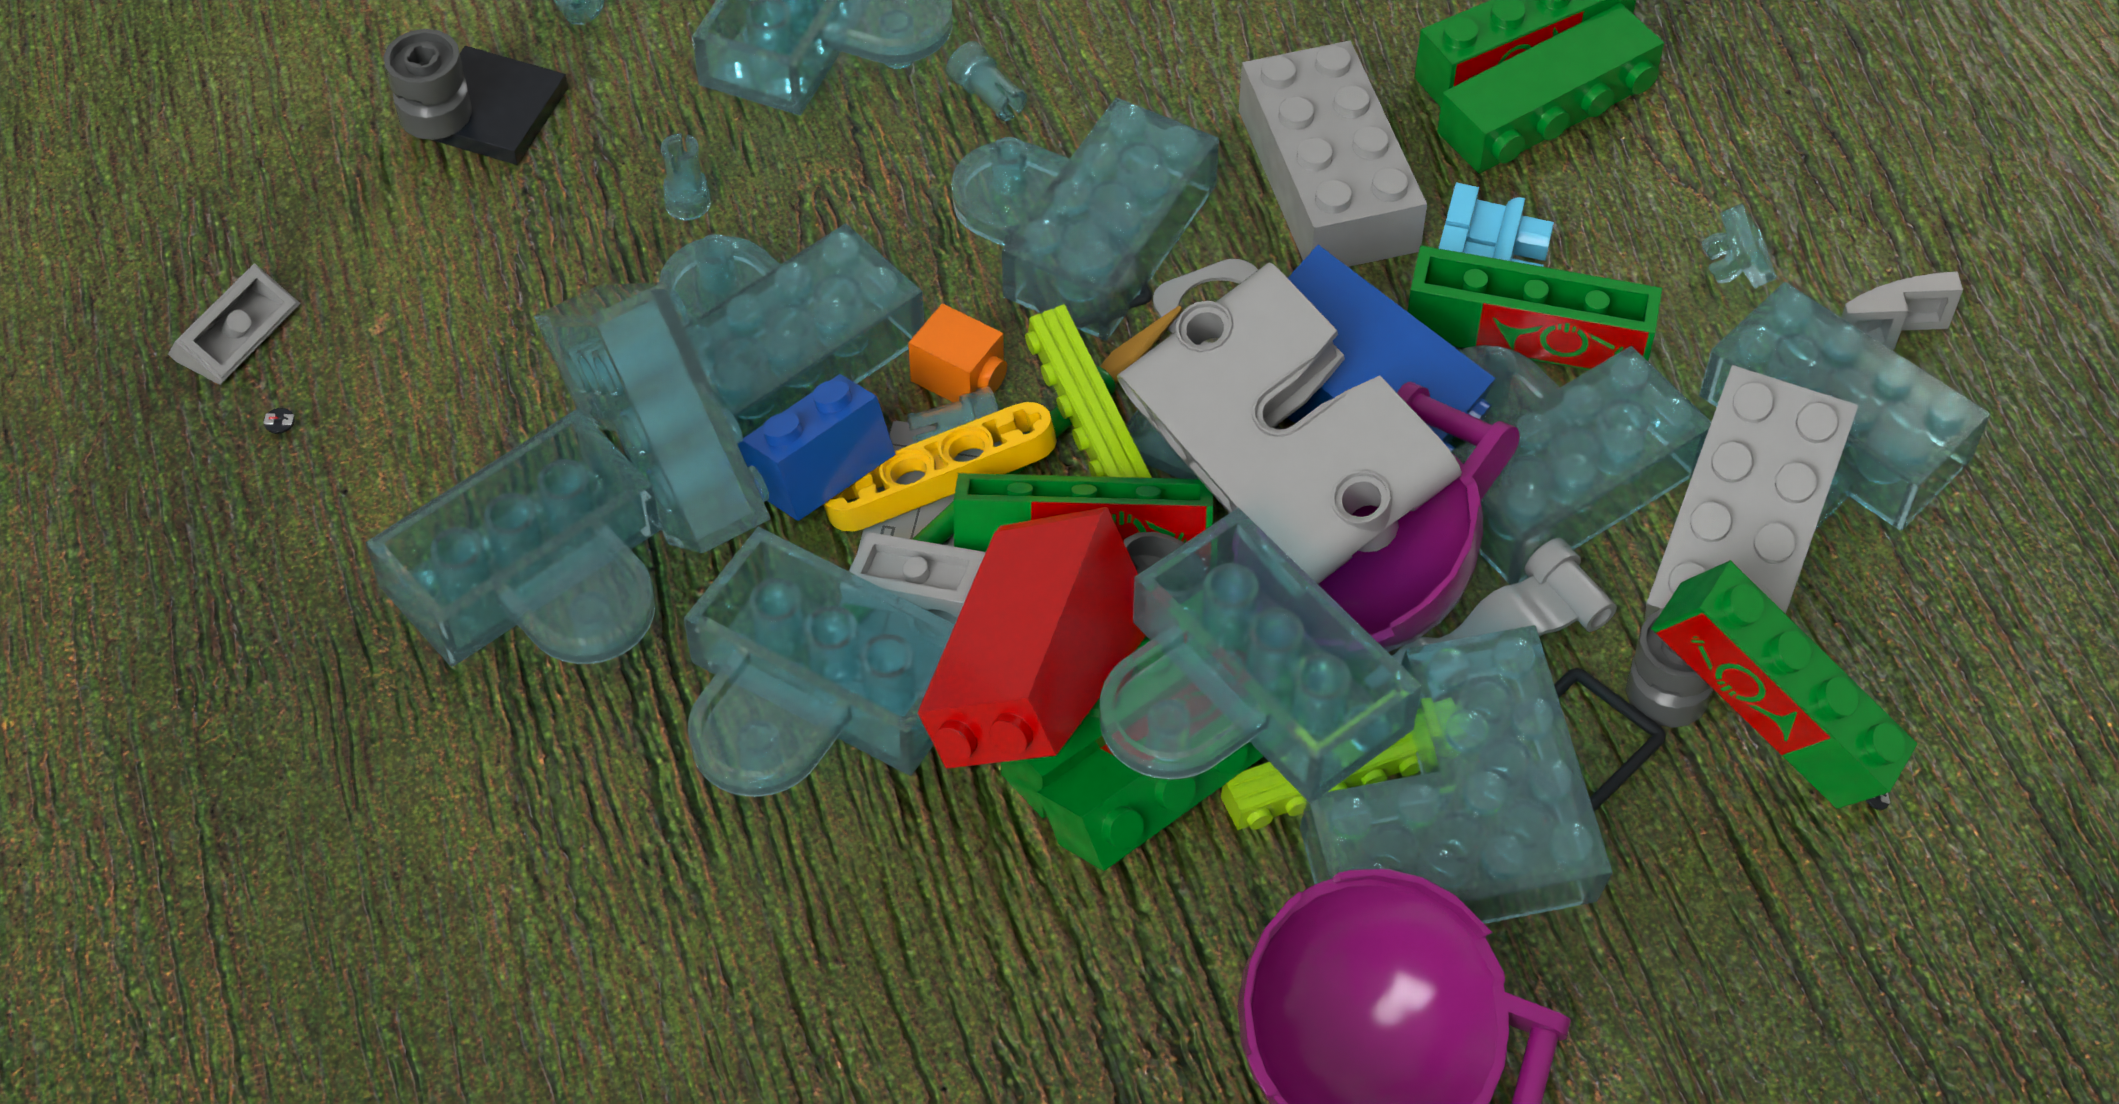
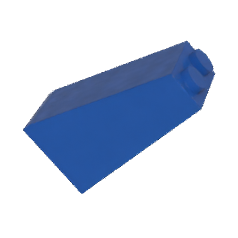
M1317 245L1288 277L1296 288L1335 327L1338 335L1333 340V344L1344 354L1345 360L1324 385L1312 395L1307 403L1288 416L1287 419L1297 423L1322 403L1379 375L1396 393L1405 383L1414 382L1427 388L1430 398L1480 420H1484L1489 413L1492 405L1485 398L1496 379L1320 245ZM1428 425L1453 454L1456 448L1449 443L1455 436Z

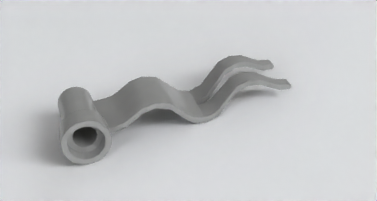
M1555 538L1538 548L1527 561L1524 571L1529 577L1528 579L1520 583L1503 586L1490 593L1480 601L1463 623L1450 634L1440 638L1420 637L1416 641L1406 644L1381 667L1372 672L1370 676L1378 685H1381L1391 680L1410 665L1425 658L1434 656L1452 660L1469 658L1462 665L1445 667L1430 679L1415 699L1402 711V714L1406 715L1431 706L1444 694L1459 686L1479 687L1490 682L1509 665L1522 648L1543 634L1559 631L1575 621H1578L1588 632L1601 628L1613 617L1617 605L1579 566L1581 558L1563 538Z

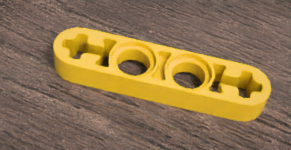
M1036 402L1015 404L896 450V455L824 503L830 523L842 531L853 532L862 530L955 494L958 473L1006 474L1045 458L1054 450L1057 442L1050 411L1045 406ZM1001 441V445L995 447L994 443ZM965 450H983V453L973 460L965 462L954 460L959 453ZM914 471L925 473L920 480L906 485L896 483L906 473ZM884 486L885 490L878 492L877 488ZM857 498V500L847 503V501Z

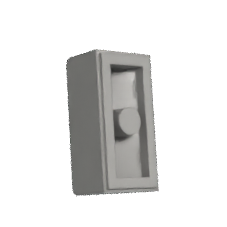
M254 263L174 342L168 355L177 363L221 385L300 305V302Z

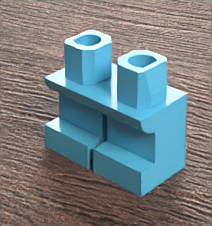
M1456 182L1439 249L1544 267L1543 264L1513 259V257L1518 255L1545 261L1554 222L1523 216L1525 198H1513L1508 201L1506 206L1477 199L1479 187Z

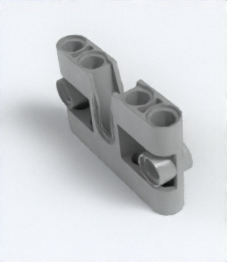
M1269 262L1216 302L1201 301L1188 306L1179 315L1176 323V332L1117 375V379L1126 395L1140 413L1293 586L1302 594H1306L1351 560L1355 552L1378 551L1388 546L1397 534L1399 528L1398 520L1409 511L1417 510L1461 476L1462 471L1455 457L1443 441L1380 375L1322 403L1289 428L1275 429L1280 422L1307 403L1312 395L1324 385L1345 360V357L1333 344V340L1338 335L1335 327L1274 264ZM1210 338H1219L1209 345H1200ZM1372 505L1378 507L1374 513L1368 516H1352L1357 509L1363 506Z

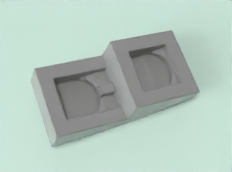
M1958 271L1920 275L1876 287L1845 304L1833 340L1835 352L1895 350L1901 331L1949 329L1963 291Z

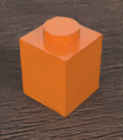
M943 303L908 342L911 382L969 411L976 407L986 393L993 394L996 392L1005 378L1007 362L1004 361L1003 333Z

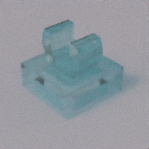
M1741 203L1721 212L1726 233H1715L1702 241L1703 249L1711 260L1727 254L1722 260L1709 265L1710 272L1717 282H1730L1737 278L1742 271L1754 288L1777 279L1763 235L1744 205Z

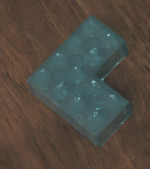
M663 282L598 285L534 315L535 321L585 427L616 431L668 545L705 553L771 519L764 504L765 501L769 500L767 486L758 470L753 465L747 467L737 445L743 441L739 424L727 407L721 409L711 388V385L716 383L715 372L705 353L700 348L693 349L684 329V326L689 324L688 313L675 290L670 289L667 291Z
M1536 625L1406 648L1395 683L1416 747V756L1421 775L1308 795L1300 823V831L1314 884L1331 879L1337 873L1348 870H1395L1423 877L1453 893L1484 924L1597 902L1613 871Z

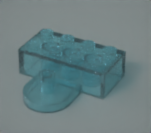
M716 0L692 36L698 83L700 86L801 116L841 51L884 63L890 68L901 69L910 66L913 61L923 59L940 49L948 40L953 27L952 0Z
M1116 97L1070 159L1014 137L1000 138L993 143L983 145L968 153L959 162L952 176L953 209L959 221L968 230L1004 246L1002 249L1004 298L1039 313L1065 304L1077 329L1107 341L1129 311L1134 298L1140 295L1143 285L1145 283L1148 284L1215 189L1217 183L1219 138Z
M846 223L781 265L764 249L753 242L737 237L712 234L685 245L676 251L664 265L659 278L661 302L667 319L677 331L655 344L654 349L662 392L730 457L741 439L761 427L770 417L782 413L812 393L818 385L833 379L839 374L857 384L909 349L908 342L924 325L923 291Z
M1783 282L1712 348L1699 393L1700 397L1717 407L1731 366L1734 365L1859 405L1816 529L1846 499L1851 497L1902 531L1973 459L1991 414L1787 282Z
M1481 345L1459 350L1496 378L1485 398L1492 405V408L1483 421L1492 425L1497 421H1503L1517 427L1520 433L1519 444L1514 455L1481 500L1483 538L1479 553L1509 585L1520 583L1529 578L1524 571L1525 565L1532 554L1546 542L1555 538H1563L1574 550L1692 477L1711 421L1632 346L1562 387H1559L1532 360L1511 349L1500 346ZM1454 437L1449 443L1456 448L1451 453L1463 464L1476 448L1475 445L1457 437Z
M578 408L365 542L379 587L451 667H454L516 625L543 652L558 660L576 664L604 662L618 657L634 647L647 633L653 621L655 597L651 577L645 565L631 549L661 530L654 486Z
M1237 508L1135 576L1133 623L1151 641L1119 662L1110 672L1101 691L1099 717L1102 736L1108 748L1116 758L1134 771L1160 779L1192 777L1211 769L1250 741L1311 804L1414 730L1422 685L1240 508Z
M758 526L684 617L691 662L715 674V677L695 701L689 716L688 735L696 766L707 780L729 793L750 797L773 795L785 791L804 780L838 738L911 776L934 745L917 712L955 624Z

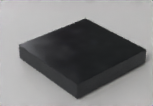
M464 46L460 52V57L471 100L472 114L469 122L459 132L446 138L434 139L433 141L518 165L567 91L566 74Z

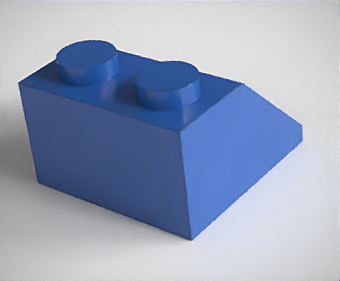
M839 374L833 379L818 385L812 393L782 413L770 417L761 427L741 439L724 466L728 475L796 521H799L896 454L877 396Z

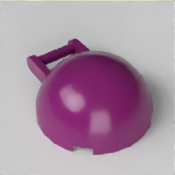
M1414 382L1405 383L1398 390L1397 394L1426 424L1476 446L1464 464L1453 454L1462 471L1461 476L1417 510L1409 511L1398 520L1399 528L1397 534L1388 546L1378 551L1355 552L1351 560L1306 594H1302L1293 586L1232 517L1227 533L1226 546L1233 553L1236 578L1231 580L1235 590L1251 612L1267 627L1288 642L1316 652L1333 656L1363 657L1387 653L1416 641L1442 622L1459 603L1473 578L1483 538L1481 500L1514 455L1520 439L1518 428L1503 421H1497L1493 425L1430 398L1429 390ZM1372 505L1363 506L1357 509L1352 516H1368L1374 513L1378 507Z
M1359 869L1339 872L1333 878L1317 883L1301 893L1299 891L1290 898L1256 940L1243 969L1237 1005L1241 1045L1253 1079L1270 1104H1489L1505 1067L1509 1025L1530 1033L1511 1104H1542L1557 1042L1567 1039L1571 1019L1557 1011L1505 992L1504 971L1485 936L1493 932L1456 895L1423 877L1390 869Z

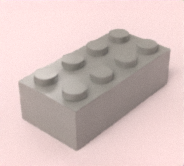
M1351 40L1242 62L1239 113L1302 260L1317 245H1320L1348 267L1419 252L1420 245L1422 244L1427 202Z
M1732 365L1647 600L1644 620H1647L1649 615L1666 606L1682 581L1729 560L1786 614L1859 405Z

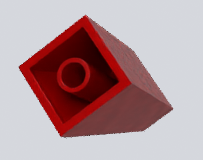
M1107 507L1001 525L994 532L917 712L946 769L1056 756L1159 620Z

